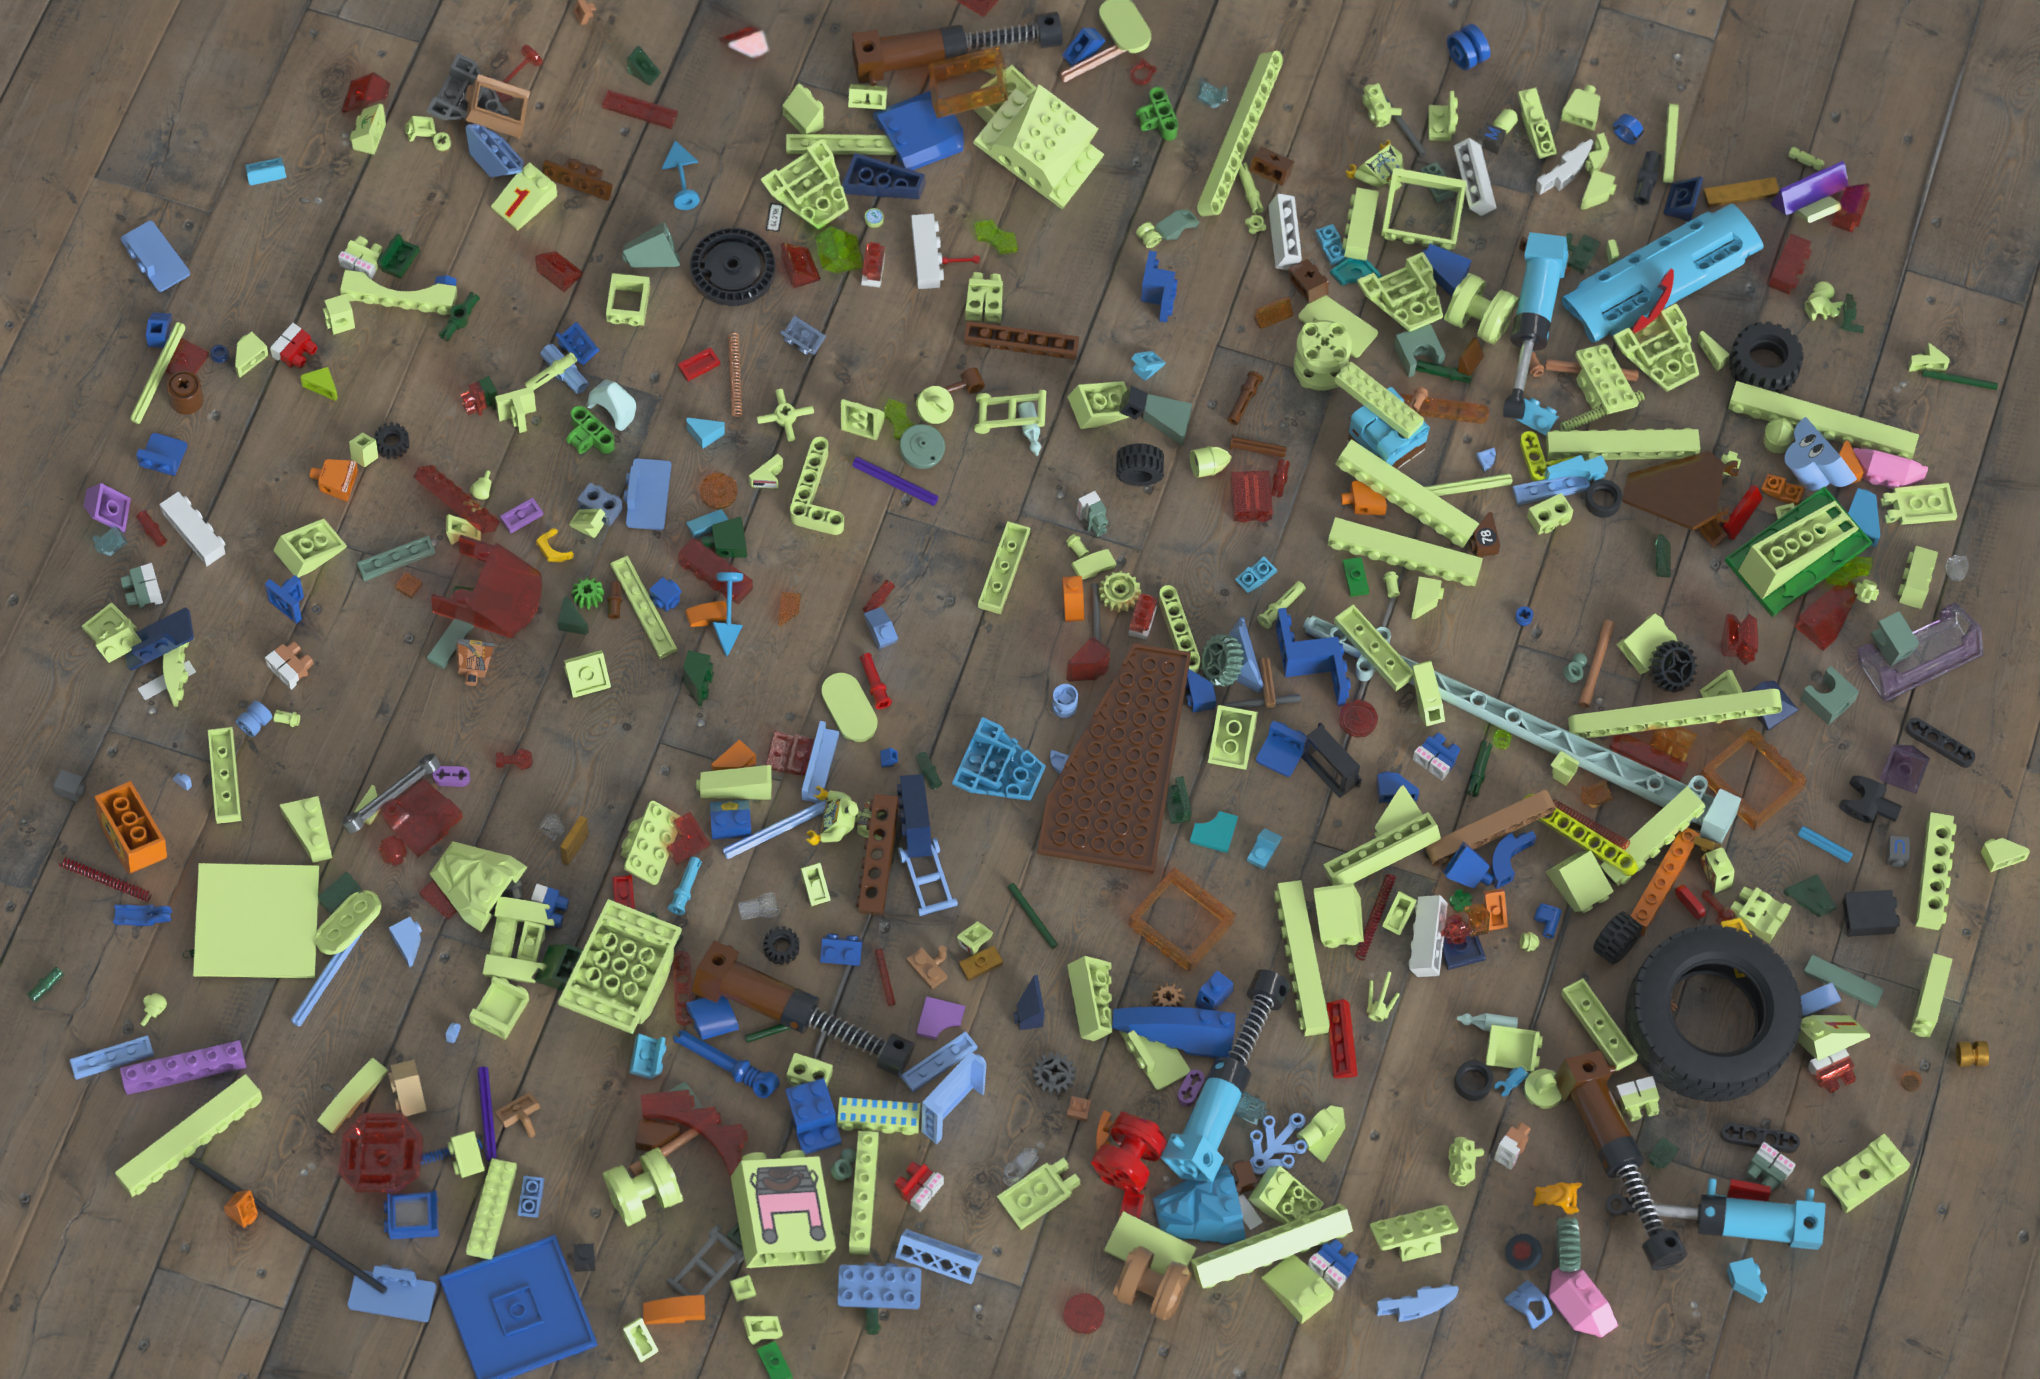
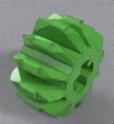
M586 576L585 581L579 578L578 584H573L571 596L573 597V602L579 604L580 608L587 606L589 610L591 605L597 608V602L602 603L604 589H602L601 582H596L595 577L590 581Z

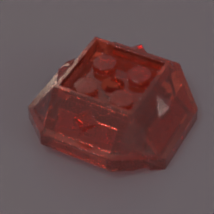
M362 1113L357 1118V1121L342 1135L338 1174L355 1192L396 1193L420 1177L424 1137L403 1113ZM386 1154L384 1159L378 1160L379 1156Z

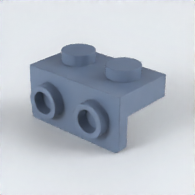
M795 315L785 331L781 330L780 332L784 336V341L791 345L796 343L799 345L798 350L806 355L808 353L815 355L826 338V335Z

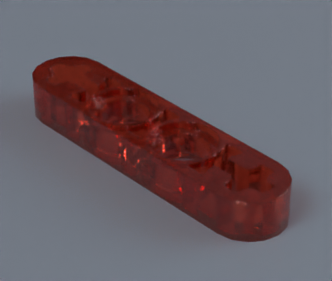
M677 951L673 958L675 1020L681 1026H688L692 1023L693 1019L688 1013L687 1008L686 1020H682L681 1016L682 1008L686 1007V1003L692 1001L691 959L686 951ZM679 957H683L685 960L684 969H680ZM685 975L688 977V981L683 984L679 983L677 977ZM685 993L689 996V999L686 1002H681L678 1000V996Z

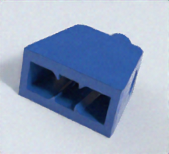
M1464 841L1443 871L1448 879L1471 888H1476L1479 882L1489 886L1494 876L1486 872L1489 869L1487 861Z
M1216 971L1200 988L1195 1006L1199 1009L1216 1011L1234 991L1233 982L1221 972Z

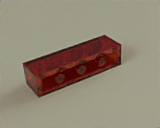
M694 538L678 553L679 564L682 568L692 571L699 580L706 581L714 591H720L727 599V582L718 581L716 573H742ZM743 574L742 581L732 582V602L734 601L738 605L753 589V580Z

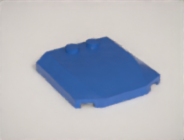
M931 90L873 112V119L880 131H884L897 154L899 164L903 168L913 171L963 151L962 126L948 102Z

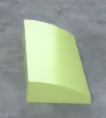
M1123 1212L1104 1249L1105 1252L1126 1261L1130 1251L1136 1247L1143 1246L1154 1252L1150 1269L1165 1275L1172 1261L1180 1262L1188 1267L1196 1247Z

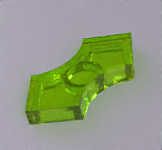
M993 220L974 222L978 241L994 245L999 255L1018 252L1014 232L1002 231L995 225Z
M889 398L884 409V418L889 420L894 427V439L900 441L905 430L917 424L911 422L907 417V404Z
M1854 557L1850 562L1826 578L1827 584L1846 586L1850 580L1856 577L1868 576L1873 565V558Z

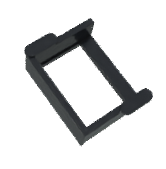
M1321 722L1318 723V728L1306 736L1308 738L1306 752L1301 758L1341 798L1355 786L1358 788L1361 786L1362 779L1359 776L1360 765L1327 732L1325 726ZM1317 750L1342 777L1340 785L1312 757V753Z

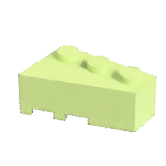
M1919 546L1915 547L1914 552H1909L1907 563H1910L1909 568H1905L1902 579H1905V583L1900 584L1897 594L1901 596L1899 603L1918 609L1922 608L1929 591L1928 587L1932 579V572L1938 552Z
M319 796L280 804L282 816L290 825L291 830L299 839L300 844L311 861L314 863L331 859L332 854Z

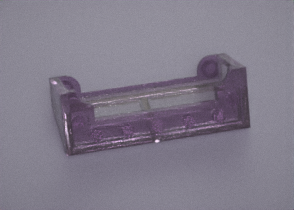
M1955 602L1942 609L1939 620L1913 632L1919 641V645L1910 657L1890 667L1879 648L1875 650L1872 644H1866L1857 648L1858 662L1880 697L1886 702L1983 656L1981 625Z

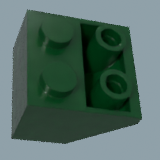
M688 650L683 666L684 685L697 705L702 706L703 701L708 699V685L712 683L714 678V663H711V655Z
M569 944L549 945L542 960L546 968L544 971L539 968L534 980L540 984L564 991L583 949Z

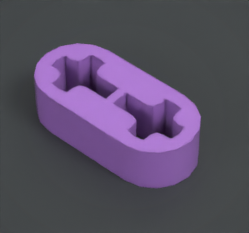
M440 766L433 772V780L439 786L463 787L468 785L471 779L470 772L465 767ZM440 773H444L443 779H439ZM463 773V780H459L460 774Z
M1196 1069L1187 1074L1177 1097L1178 1102L1182 1106H1191L1195 1102L1204 1085L1205 1076L1203 1072ZM1198 1076L1199 1081H1196L1195 1085L1192 1086V1078ZM1190 1090V1098L1184 1100L1183 1096Z

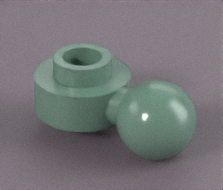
M1583 653L1575 654L1572 662L1564 667V676L1568 681L1575 683L1583 678L1582 668L1587 664L1586 655Z
M844 1149L841 1153V1159L832 1164L831 1173L836 1180L844 1181L852 1175L850 1164L856 1161L857 1155L853 1149Z

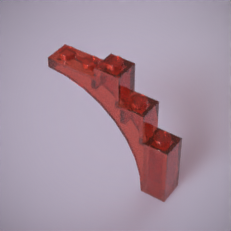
M689 1090L641 1095L643 1119L674 1121L690 1127L701 1134L715 1147L722 1157L731 1180V1175L738 1167V1162L742 1161L741 1150H737V1148H744V1142L748 1141L747 1129L743 1130L742 1124L718 1126L721 1124L720 1112H716V1107L691 1109L695 1107L694 1095H690Z

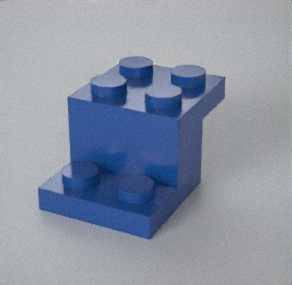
M1149 251L1142 283L1141 301L1161 305L1160 321L1167 323L1168 316H1172L1178 280L1175 279L1174 271L1158 269L1159 260L1156 259L1157 252Z
M824 1078L785 1089L791 1108V1120L801 1151L805 1155L842 1144L836 1125V1114Z

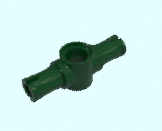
M470 292L463 303L451 308V316L448 318L446 326L439 333L441 339L445 338V341L448 342L456 330L467 326L468 317L472 313L473 307L480 300L476 293L474 295V292Z

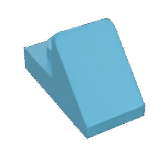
M1153 351L1135 353L1132 357V360L1136 363L1132 370L1144 381L1165 365V362Z
M1265 828L1257 836L1256 844L1250 852L1247 862L1265 870L1282 840V836Z

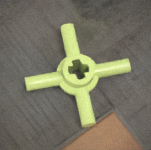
M777 389L775 392L779 406L773 414L758 416L757 422L762 424L776 421L780 426L785 427L788 441H794L795 436L792 424L798 416L813 414L814 409L813 406L795 409L792 405L786 403L783 389Z

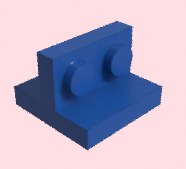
M294 575L291 579H287L281 588L269 579L265 583L268 602L297 624L302 619L298 603L304 597L301 580Z

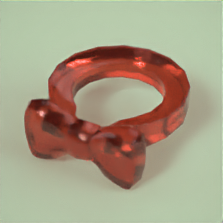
M1142 58L1140 64L1135 65L1131 70L1132 81L1139 85L1147 84L1151 81L1153 73H1156V66L1147 63ZM1144 67L1149 69V75L1146 79H1137L1134 75L1137 69Z

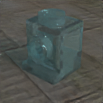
M1245 1091L1236 1107L1235 1116L1257 1125L1259 1120H1263L1267 1114L1266 1102L1249 1095Z

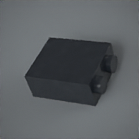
M1892 890L1845 893L1842 903L1848 937L1895 934L1897 927L1900 926V917L1896 915L1897 899L1893 897Z

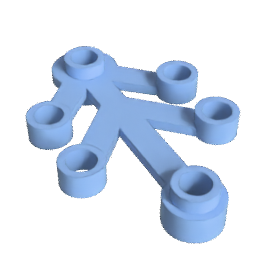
M1292 1114L1289 1118L1288 1126L1276 1139L1273 1128L1275 1126L1274 1117L1266 1116L1263 1119L1268 1147L1263 1154L1260 1143L1263 1134L1259 1130L1252 1131L1250 1140L1253 1143L1254 1156L1250 1162L1255 1174H1264L1269 1167H1293L1294 1157L1292 1155H1285L1283 1159H1270L1274 1154L1294 1152L1303 1154L1306 1151L1307 1144L1303 1140H1298L1295 1144L1282 1145L1294 1131H1300L1304 1128L1305 1118L1302 1114ZM1299 1118L1301 1122L1296 1123L1294 1119ZM1270 1120L1273 1124L1267 1125L1265 1121ZM1253 1135H1259L1260 1138L1256 1140L1253 1138ZM1303 1145L1304 1149H1298L1297 1146ZM1290 1159L1292 1163L1286 1164L1285 1160ZM1261 1161L1263 1165L1258 1166L1256 1162Z

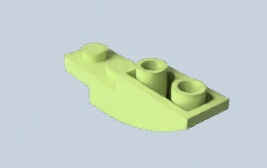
M1537 89L1519 91L1518 98L1522 108V119L1538 158L1557 155L1548 120H1545Z
M189 642L163 655L164 679L174 707H178L179 700L182 701L184 695L183 683H187L188 672L184 665V649L188 647Z

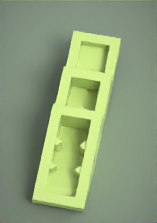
M372 1058L341 1090L317 1121L331 1133H335L344 1120L351 1117L360 1103L367 1100L389 1070Z

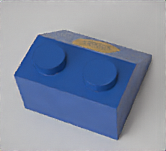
M749 800L710 802L712 840L746 838L751 835Z

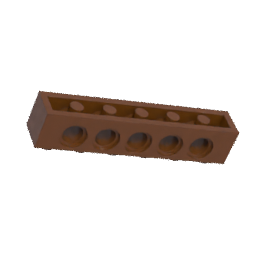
M967 321L964 344L1076 360L1079 336Z
M874 794V799H870L869 811H872L871 819H867L866 830H869V836L864 840V849L867 851L866 857H862L861 869H864L863 877L860 876L858 885L861 888V895L857 896L856 908H859L860 914L884 916L899 808L898 796ZM880 812L888 814L885 820L877 819ZM878 831H883L885 836L877 840L875 839V834ZM874 851H881L882 856L879 859L872 858ZM872 870L880 871L877 878L869 877ZM871 889L877 890V894L873 898L867 897V892Z

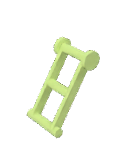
M1039 390L1037 394L993 398L986 393L976 395V401L980 403L979 423L975 425L974 429L977 433L986 434L990 431V428L1030 424H1037L1039 427L1045 426V390ZM1038 401L1037 417L1016 419V402ZM1009 403L1008 419L986 421L987 405Z

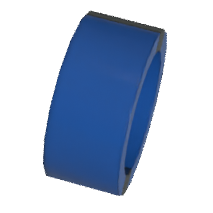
M1622 114L1612 126L1616 136L1627 144L1636 143L1644 133L1641 123L1628 114Z

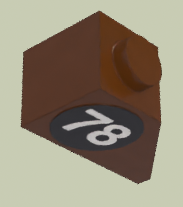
M1488 512L1474 531L1473 538L1470 540L1471 551L1475 552L1476 557L1499 553L1500 542L1492 512Z

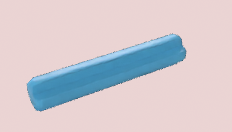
M1802 826L1799 830L1798 836L1846 863L1851 860L1853 853L1806 826Z

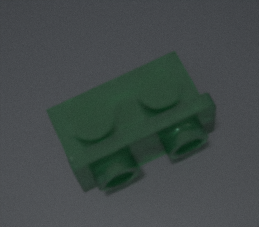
M1184 776L1176 777L1175 785L1168 787L1166 804L1171 824L1188 822L1191 819L1192 811Z

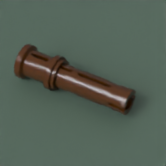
M1248 372V378L1245 384L1241 386L1240 396L1227 418L1229 423L1238 425L1251 397L1256 395V389L1264 379L1258 372Z

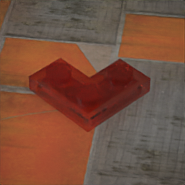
M691 812L672 822L681 839L670 844L666 849L676 865L710 847V842Z

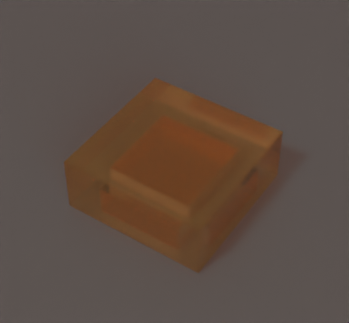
M405 572L396 584L395 589L412 599L423 584L421 580Z

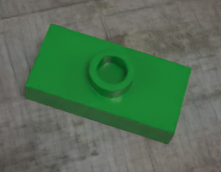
M1362 557L1343 560L1342 565L1350 597L1369 594Z
M776 1341L757 1349V1353L770 1379H793L792 1373Z

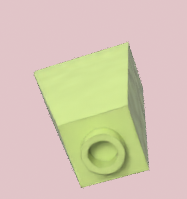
M771 765L701 772L700 779H697L696 791H700V798L771 800Z

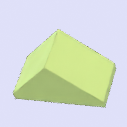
M641 1317L623 1328L624 1339L640 1362L658 1352Z

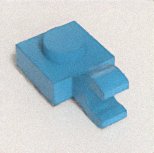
M1521 1066L1519 1068L1516 1067L1508 1074L1509 1078L1505 1082H1497L1494 1088L1499 1089L1500 1086H1504L1505 1091L1501 1095L1506 1097L1513 1088H1516L1530 1074L1525 1068Z

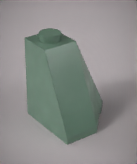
M665 222L623 246L622 257L626 263L629 262L631 267L680 266L679 254L677 252L674 253L675 243Z

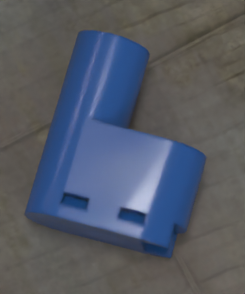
M1540 903L1534 920L1545 924L1542 935L1552 939L1554 938L1562 910Z

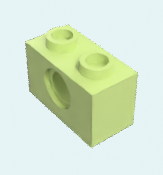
M346 294L324 300L326 307L323 308L325 323L328 329H332L333 335L355 328L352 308Z

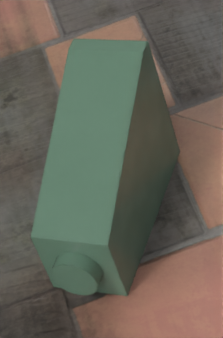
M1148 394L1143 420L1178 444L1183 445L1191 416L1192 404Z

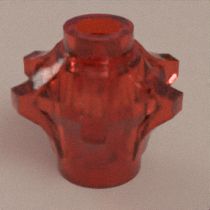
M1454 914L1447 918L1446 927L1441 931V936L1446 937L1449 944H1461L1466 942L1465 938L1472 934L1473 931L1462 920L1460 915Z

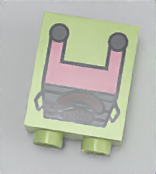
M800 1150L786 1152L781 1155V1159H766V1154L761 1152L743 1156L742 1161L731 1175L746 1268L825 1263L836 1247L820 1158L805 1157V1153Z

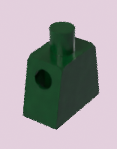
M742 517L713 524L712 536L702 537L703 548L714 547L716 557L746 558L747 547Z

